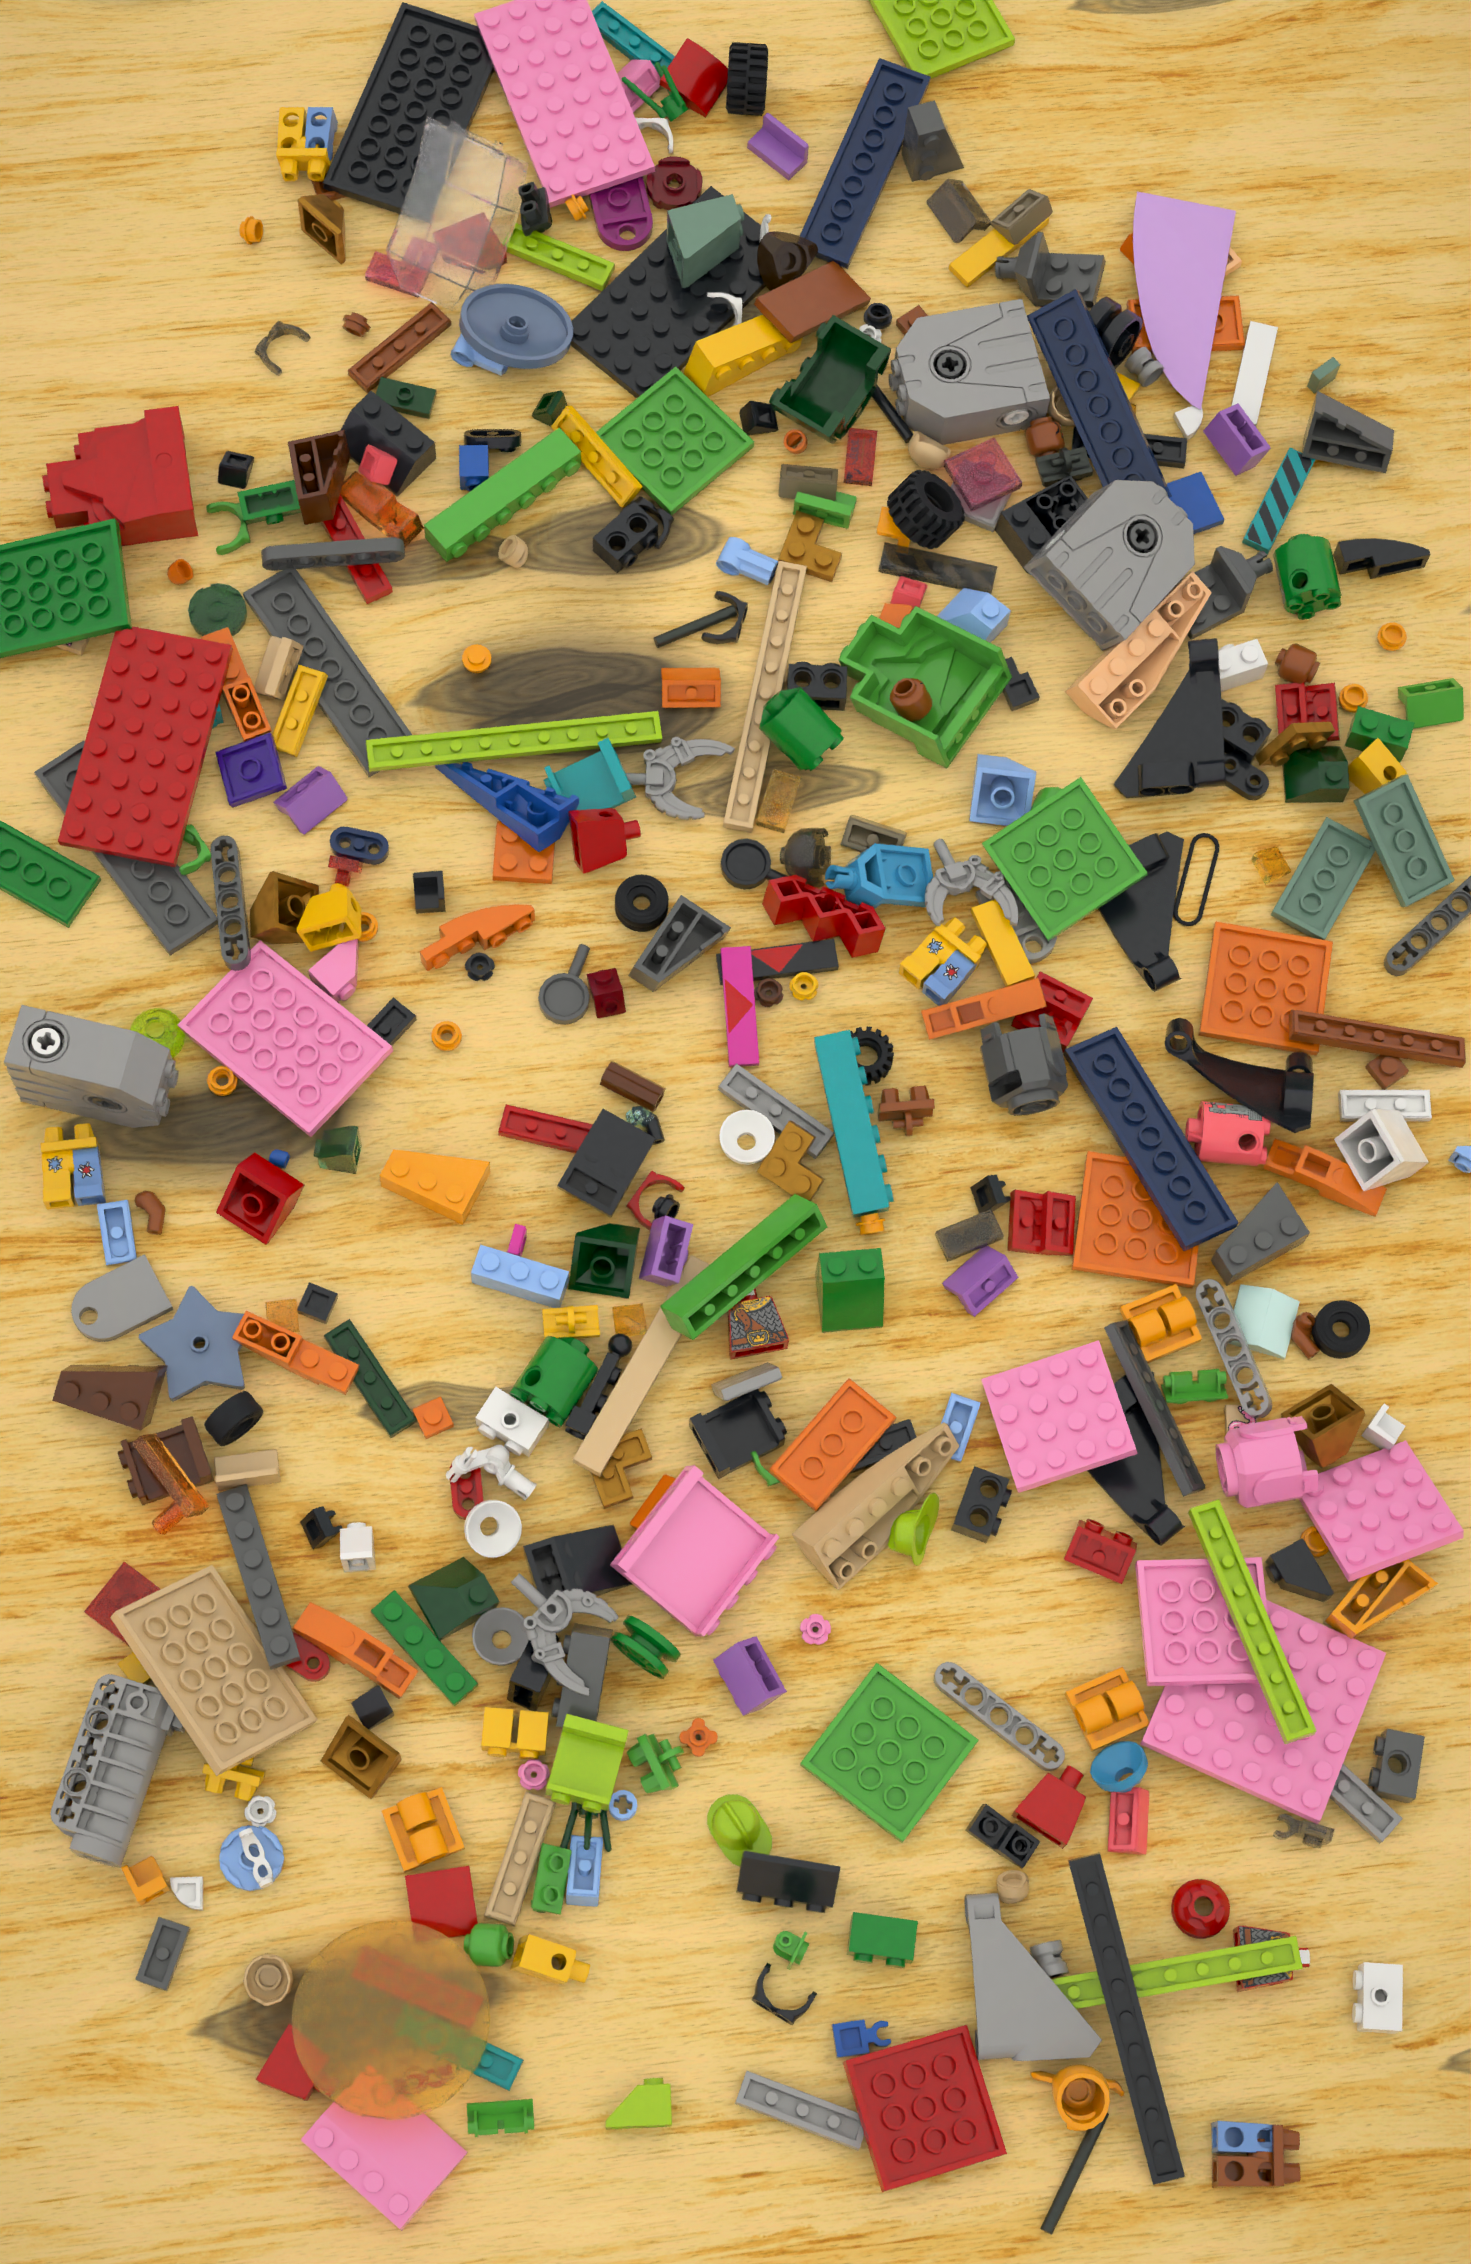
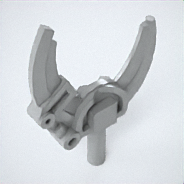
M674 737L670 745L656 750L648 749L644 752L646 773H626L631 785H646V798L651 799V802L655 804V808L661 813L665 812L667 816L678 817L683 820L702 819L705 817V812H702V808L684 803L672 793L677 781L674 768L679 764L684 766L695 761L694 757L723 756L726 753L731 755L735 748L714 740L694 739L685 741L679 737Z
M943 839L936 840L933 845L944 868L936 870L935 876L928 883L925 891L926 910L932 922L936 926H940L944 922L943 904L947 895L956 896L960 893L970 892L975 886L980 888V893L988 899L992 900L994 898L1002 908L1005 918L1010 920V925L1017 927V903L1009 888L1004 884V875L1001 871L995 872V874L991 872L989 867L981 863V858L978 855H972L967 861L955 863Z
M519 1573L511 1583L538 1608L532 1616H527L520 1625L522 1631L526 1632L528 1641H531L534 1650L531 1656L532 1660L542 1664L548 1673L565 1688L577 1694L589 1696V1688L584 1686V1681L573 1673L564 1662L565 1653L561 1642L557 1643L556 1633L568 1626L572 1619V1613L592 1614L609 1623L615 1622L619 1618L618 1615L603 1599L597 1598L595 1594L589 1591L583 1592L582 1589H571L570 1591L567 1589L562 1592L556 1590L546 1599Z

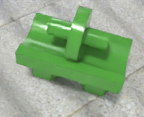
M644 1734L638 1737L639 1743L627 1751V1755L634 1767H638L648 1761L652 1769L651 1773L640 1778L645 1792L654 1793L678 1787L679 1784L673 1772L682 1768L677 1757L684 1753L682 1747L678 1746L672 1749L668 1739L658 1743L654 1734L648 1736Z

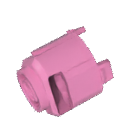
M1302 1416L1246 1424L1240 1428L1230 1429L1224 1437V1443L1216 1444L1215 1448L1219 1478L1226 1497L1235 1496L1236 1501L1240 1505L1250 1508L1300 1499L1303 1497V1494L1318 1490L1317 1470L1307 1471L1304 1453L1299 1451L1294 1431L1307 1429V1423Z

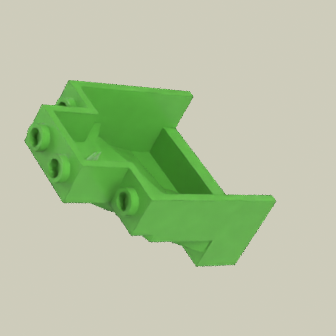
M917 606L913 608L910 614L903 618L900 628L870 615L867 621L859 626L856 636L849 645L843 648L838 659L841 666H847V676L859 681L854 686L850 696L856 711L871 718L872 722L913 742L918 754L945 768L949 767L1012 678L1000 647ZM905 678H915L924 683L933 702L930 712L923 719L910 722L898 716L890 701V693L898 681Z

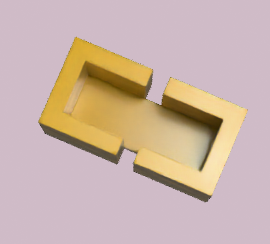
M485 1707L481 1748L482 1751H488V1756L506 1757L507 1753L517 1752L520 1754L519 1758L526 1760H538L539 1755L546 1756L549 1712L520 1710L517 1743H512L514 1709Z

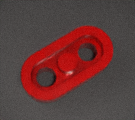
M480 1468L470 1471L471 1476L468 1479L459 1477L456 1482H450L453 1511L463 1520H466L467 1515L472 1510H466L462 1507L465 1501H472L474 1507L484 1501Z
M293 1632L301 1660L284 1666L311 1682L324 1679L330 1671V1660L327 1654ZM311 1659H318L320 1664L317 1668L311 1669L308 1667V1662Z

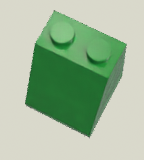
M881 1248L819 1253L815 1278L822 1333L883 1327L885 1276Z

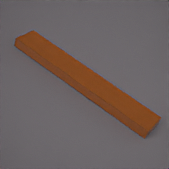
M1293 1009L1289 1014V1040L1463 1068L1466 1063L1465 1038Z

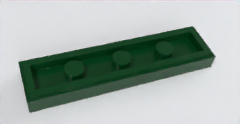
M350 1319L323 1335L334 1354L359 1365L360 1368L353 1382L390 1438H393L417 1422V1419Z

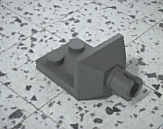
M1037 232L1020 248L1018 257L998 256L995 264V274L997 279L1009 278L1017 280L1019 288L1035 306H1045L1065 294L1078 289L1087 308H1092L1096 304L1106 261L1104 255L1049 253L1044 233Z
M1219 546L1214 552L1211 564L1194 572L1212 593L1187 634L1191 640L1245 612L1256 579L1273 571L1270 558L1263 561V558L1267 557L1264 551H1260L1255 556L1245 559L1242 553Z

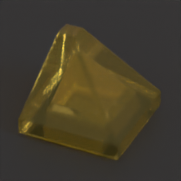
M643 1303L612 1307L615 1334L622 1333L627 1336L643 1335L647 1332Z

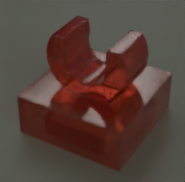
M330 855L328 867L337 869L335 883L349 887L351 872L361 874L363 862Z

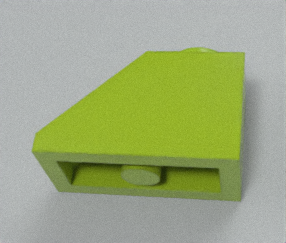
M663 2078L644 2079V2085H637L607 2118L605 2122L606 2130L671 2127L670 2084H663Z

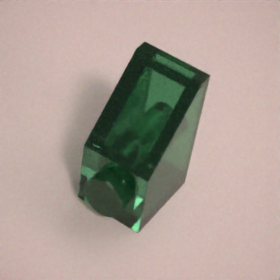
M347 1126L324 1130L322 1140L317 1139L314 1149V1157L318 1158L320 1168L356 1174L362 1147L359 1127Z

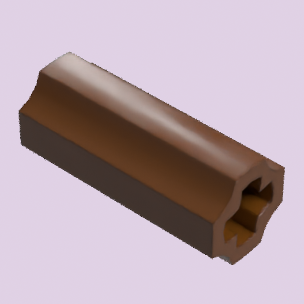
M614 1061L610 1062L600 1082V1085L652 1112L660 1104L666 1090L663 1086Z

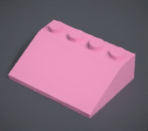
M370 2065L361 2072L301 2138L304 2144L401 2231L468 2153L403 2094L397 2095L395 2087Z

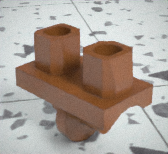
M925 1085L910 1088V1101L902 1102L899 1101L898 1089H883L878 1109V1121L892 1120L893 1129L904 1128L905 1136H912L913 1127L923 1126V1118L932 1117L933 1109H935L934 1099L929 1098Z

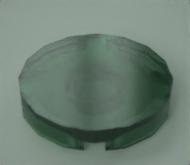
M210 584V587L199 589L189 603L188 612L191 625L201 636L226 627L229 628L231 635L234 636L245 625L247 618L245 601L240 592L230 585Z

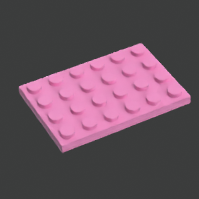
M260 940L250 950L251 961L249 965L239 971L230 970L177 1026L181 1032L219 1063L230 1069L236 1077L307 1135L312 1137L393 1052V1047Z

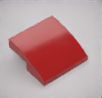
M687 38L667 69L686 106L706 118L727 86L728 68L706 49ZM663 74L659 85L671 91Z
M1335 682L1305 686V683L1275 685L1279 734L1292 723L1331 722L1335 732L1327 738V742L1340 740Z
M1040 971L1036 978L1040 980L1047 1007L1016 1015L1011 1026L1018 1030L1041 1027L1039 1015L1045 1013L1052 1016L1059 1035L1062 1052L1064 1053L1093 998Z
M1015 1189L1010 1192L1007 1251L1041 1255H1073L1076 1196L1051 1191L1039 1194Z
M470 1866L405 1876L415 1944L466 1936L478 1924Z

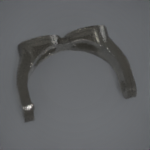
M278 321L272 327L268 337H264L255 349V354L260 357L265 366L278 376H280L282 370L268 358L266 352L270 342L288 334L296 335L305 342H308L311 338L301 328L284 324L281 321Z

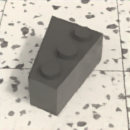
M935 100L908 107L901 154L911 181H925L936 175L963 169L964 166L954 140Z
M1317 391L1304 434L1302 457L1386 473L1393 451L1394 430Z
M681 895L628 976L654 992L724 939L731 927Z
M1278 1182L1214 1253L1211 1262L1226 1286L1303 1244L1308 1237L1309 1230Z
M575 1623L572 1634L565 1635L563 1651L568 1655L566 1664L573 1673L584 1681V1686L589 1688V1696L577 1694L563 1686L561 1698L554 1699L552 1717H557V1727L563 1728L566 1714L597 1722L612 1629Z

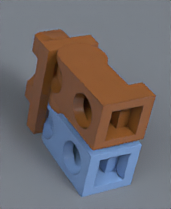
M1215 2121L1211 2123L1212 2153H1239L1247 2155L1212 2157V2188L1283 2187L1284 2184L1301 2180L1300 2164L1284 2163V2150H1299V2132L1283 2129V2125Z

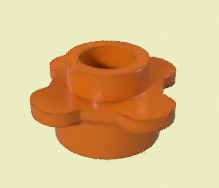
M696 1718L692 1721V1726L687 1731L680 1733L679 1739L682 1744H687L694 1756L701 1757L705 1754V1750L710 1744L717 1742L718 1735L715 1731H710L705 1726L703 1719ZM696 1735H701V1740H696Z

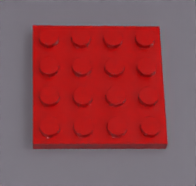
M967 2025L843 2062L882 2192L1007 2154Z

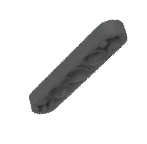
M396 537L275 545L264 548L261 551L263 568L271 571L398 562L405 558L404 541Z
M220 836L213 840L210 850L221 955L229 969L239 971L246 968L251 961L241 858L236 841L230 836ZM228 846L227 856L229 861L224 862L221 852H223V847ZM226 871L236 873L235 878L230 882H222L220 880L221 875ZM229 897L239 899L237 905L233 908L223 907V902ZM238 923L241 925V929L237 934L229 935L226 933V928L230 924ZM232 944H237L240 951L237 960L232 958L234 956Z
M1471 876L1389 950L1384 958V967L1388 973L1394 976H1402L1407 973L1471 914V895L1469 894L1471 892ZM1462 899L1467 905V910L1463 912L1456 911L1452 907V900ZM1436 917L1445 920L1447 928L1436 930L1432 926L1431 920ZM1421 936L1426 941V947L1423 949L1415 948L1411 944V938ZM1406 950L1409 955L1406 956L1403 963L1397 966L1392 963L1394 958H1399Z

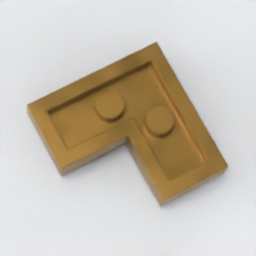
M796 511L778 561L807 566L806 574L832 582L842 553L816 544L824 519Z
M1331 722L1292 723L1255 757L1260 766H1281L1289 760V756L1296 750L1301 748L1315 750L1324 746L1327 743V738L1335 732V729Z
M793 1121L787 1123L774 1143L772 1150L756 1171L792 1196L796 1194L809 1201L813 1199L825 1180L800 1163L816 1137Z
M642 1428L624 1434L600 1477L591 1473L603 1509L633 1499L624 1469L652 1460Z

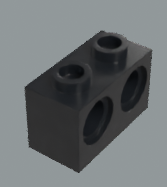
M633 502L593 537V552L618 573L622 568L630 567L636 561L640 552L654 546L658 540V523L638 504ZM642 528L644 531L637 533L632 531V529ZM613 546H621L624 549L615 551L611 548Z
M808 662L789 664L787 690L798 688L800 686L796 682L805 681L809 685L801 688L822 710L845 711L847 666H840L836 663L811 665ZM828 682H833L837 684L838 687L828 688L827 686H825V684Z
M1222 699L1223 720L1231 725L1229 727L1223 726L1224 753L1235 754L1252 764L1256 758L1255 755L1266 744L1272 729L1261 719L1252 718L1244 713L1237 704L1228 703ZM1243 736H1251L1255 739V742H1248Z
M974 1466L951 1531L987 1543L990 1535L996 1537L1002 1521L1001 1518L997 1517L1000 1506L1006 1508L1012 1490L1007 1489L1010 1479ZM984 1485L992 1486L996 1491V1496L987 1498L982 1495L980 1488ZM973 1514L982 1515L986 1520V1525L982 1527L973 1525L970 1516Z

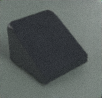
M749 401L740 409L742 429L747 435L778 431L775 410L772 409L771 404Z
M226 451L219 464L218 483L245 489L253 467L254 457Z
M379 1685L373 1687L351 1703L363 1726L369 1730L394 1716V1712Z

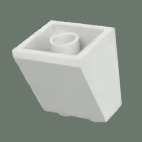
M1372 1109L1334 1139L1363 1192L1411 1177L1429 1163L1398 1110Z

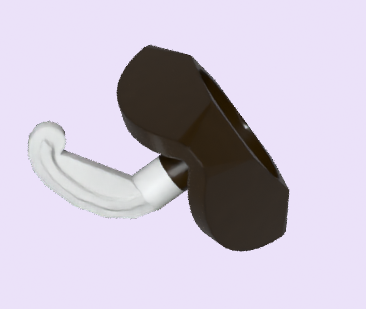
M766 214L760 229L757 264L763 282L771 291L802 276L816 256L818 247L814 242L791 233L769 232L768 223L771 221V215Z

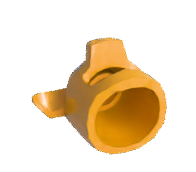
M1082 2064L1069 2065L1059 2070L1056 2075L1044 2071L1030 2072L1033 2079L1052 2084L1054 2105L1061 2118L1066 2122V2127L1069 2130L1086 2131L1103 2121L1110 2103L1109 2089L1115 2091L1121 2097L1125 2093L1117 2081L1104 2078L1103 2074L1092 2066Z

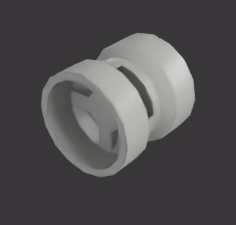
M1146 347L1136 350L1124 365L1130 373L1137 375V380L1143 387H1147L1155 382L1164 369L1159 361H1154L1151 358L1152 354Z
M1061 1940L1030 1947L1031 1956L1037 1960V1963L1050 1978L1069 1973L1067 1963L1061 1957L1063 1951Z

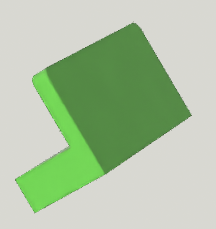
M797 491L793 515L796 514V511L822 518L824 523L848 529L857 498L856 496L836 491V500L832 501Z
M1454 678L1398 687V698L1406 707V720L1415 723L1413 729L1462 721L1464 719L1463 687Z

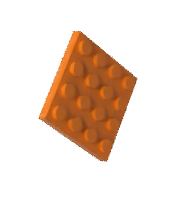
M1216 921L1213 928L1198 1036L1291 1052H1304L1317 1056L1319 1044L1289 1040V1014L1293 1009L1324 1015L1333 941Z
M1088 1151L1085 1160L1071 1270L1168 1285L1177 1284L1180 1287L1193 1288L1199 1245L1183 1251L1126 1157Z

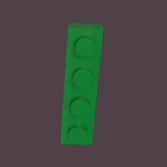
M395 1590L371 1610V1614L454 1707L478 1686L474 1678Z

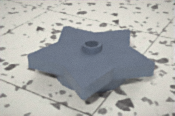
M189 1286L173 1319L139 1334V1340L168 1365L166 1370L170 1400L173 1402L201 1386L216 1385L239 1390L245 1388L239 1351L243 1345L232 1339L244 1314L217 1311L193 1286ZM198 1342H205L203 1348L197 1349L194 1347Z

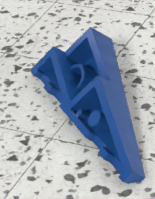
M463 762L462 765L458 763L435 765L437 770L538 852H541L561 838L570 821L569 811L576 810L579 805V797L576 795H571L570 798L556 794L553 788L547 787L546 790L530 786L529 781L492 769H488L486 772L474 769L472 763Z

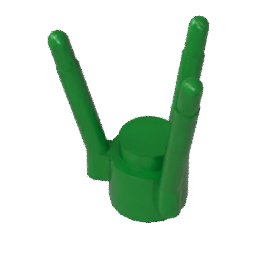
M659 62L655 63L660 78L664 74L671 90H667L669 96L660 101L663 105L662 108L626 77H622V82L655 110L660 118L667 116L671 122L688 110L665 65L661 67Z

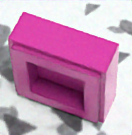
M515 1224L507 1253L522 1256L527 1238L526 1226Z

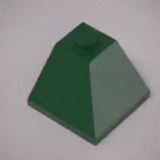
M1322 746L1315 750L1301 748L1294 751L1289 756V760L1282 765L1285 803L1343 802L1350 789L1348 761L1340 746Z
M609 1223L577 1232L575 1234L568 1289L629 1299L640 1228Z
M464 1557L408 1586L439 1641L473 1624L482 1614L496 1608L500 1602L485 1575Z

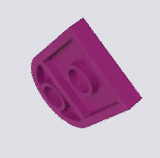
M643 176L589 194L598 235L607 246L619 251H631L643 246L648 241L652 233L653 218ZM630 231L635 237L631 240H625L620 237V234Z

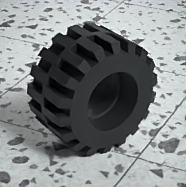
M732 42L729 47L726 96L728 114L762 116L764 113L768 70V48L766 44Z
M926 470L912 472L888 496L887 506L890 509L888 511L895 525L912 542L917 543L921 547H927L928 549L940 547L965 521L964 508L954 490L944 480Z

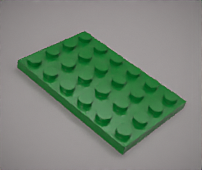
M115 518L0 545V658L110 634L124 629H132L119 523Z

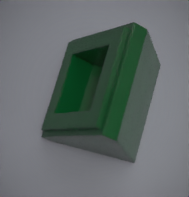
M560 390L543 394L532 413V417L552 426L567 406L564 393Z

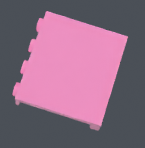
M691 1465L683 1469L611 1562L610 1566L694 1636L704 1637L706 1634H712L720 1623L718 1618L725 1609H731L739 1598L737 1593L744 1584L747 1586L758 1573L756 1568L762 1560L766 1561L775 1552L777 1546L774 1544L779 1539V1536L768 1533L702 1477L704 1473L695 1465Z

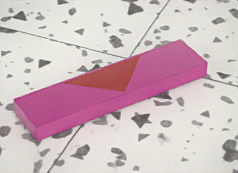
M751 946L724 947L720 949L729 1067H734L736 1063L741 1067L759 1066Z

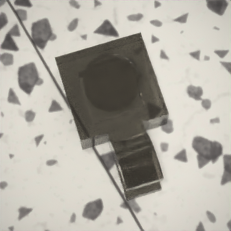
M1288 1814L1278 1815L1277 1820L1284 1821L1288 1825L1287 1832L1276 1830L1273 1836L1277 1839L1286 1840L1295 1835V1837L1303 1839V1844L1314 1848H1321V1845H1327L1332 1841L1333 1828L1306 1820L1299 1821Z

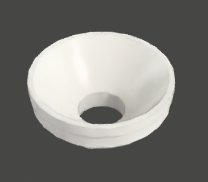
M740 1110L728 1116L723 1122L719 1139L722 1150L728 1158L739 1164L750 1165L758 1163L767 1157L774 1145L775 1133L771 1122L763 1114L754 1110ZM750 1135L754 1138L756 1144L750 1150H743L737 1143L739 1137Z
M487 1500L477 1504L467 1515L464 1524L465 1537L470 1547L480 1555L489 1558H497L509 1553L517 1545L522 1531V1524L517 1511L509 1504L499 1500ZM487 1517H493L497 1522V1528L491 1535H484L480 1529L481 1522Z

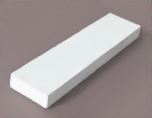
M1250 321L1231 406L1239 403L1256 427L1278 327Z

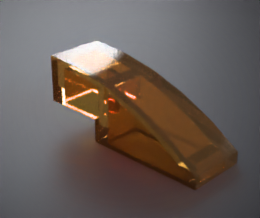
M354 471L343 482L340 493L343 500L387 537L402 539L404 547L424 529L417 513L397 502L394 494L371 482L358 472Z

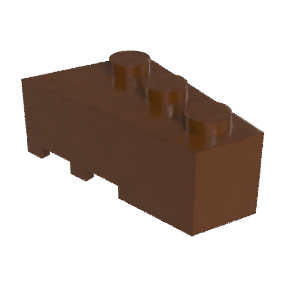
M344 430L288 442L298 502L305 525L320 523L334 518L351 456Z
M70 1365L61 1371L52 1401L141 1431L151 1423L168 1365Z

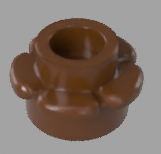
M771 978L761 980L758 983V987L754 989V997L764 1007H772L773 1004L777 1005L783 999L782 985ZM771 991L772 994L768 996L766 992Z

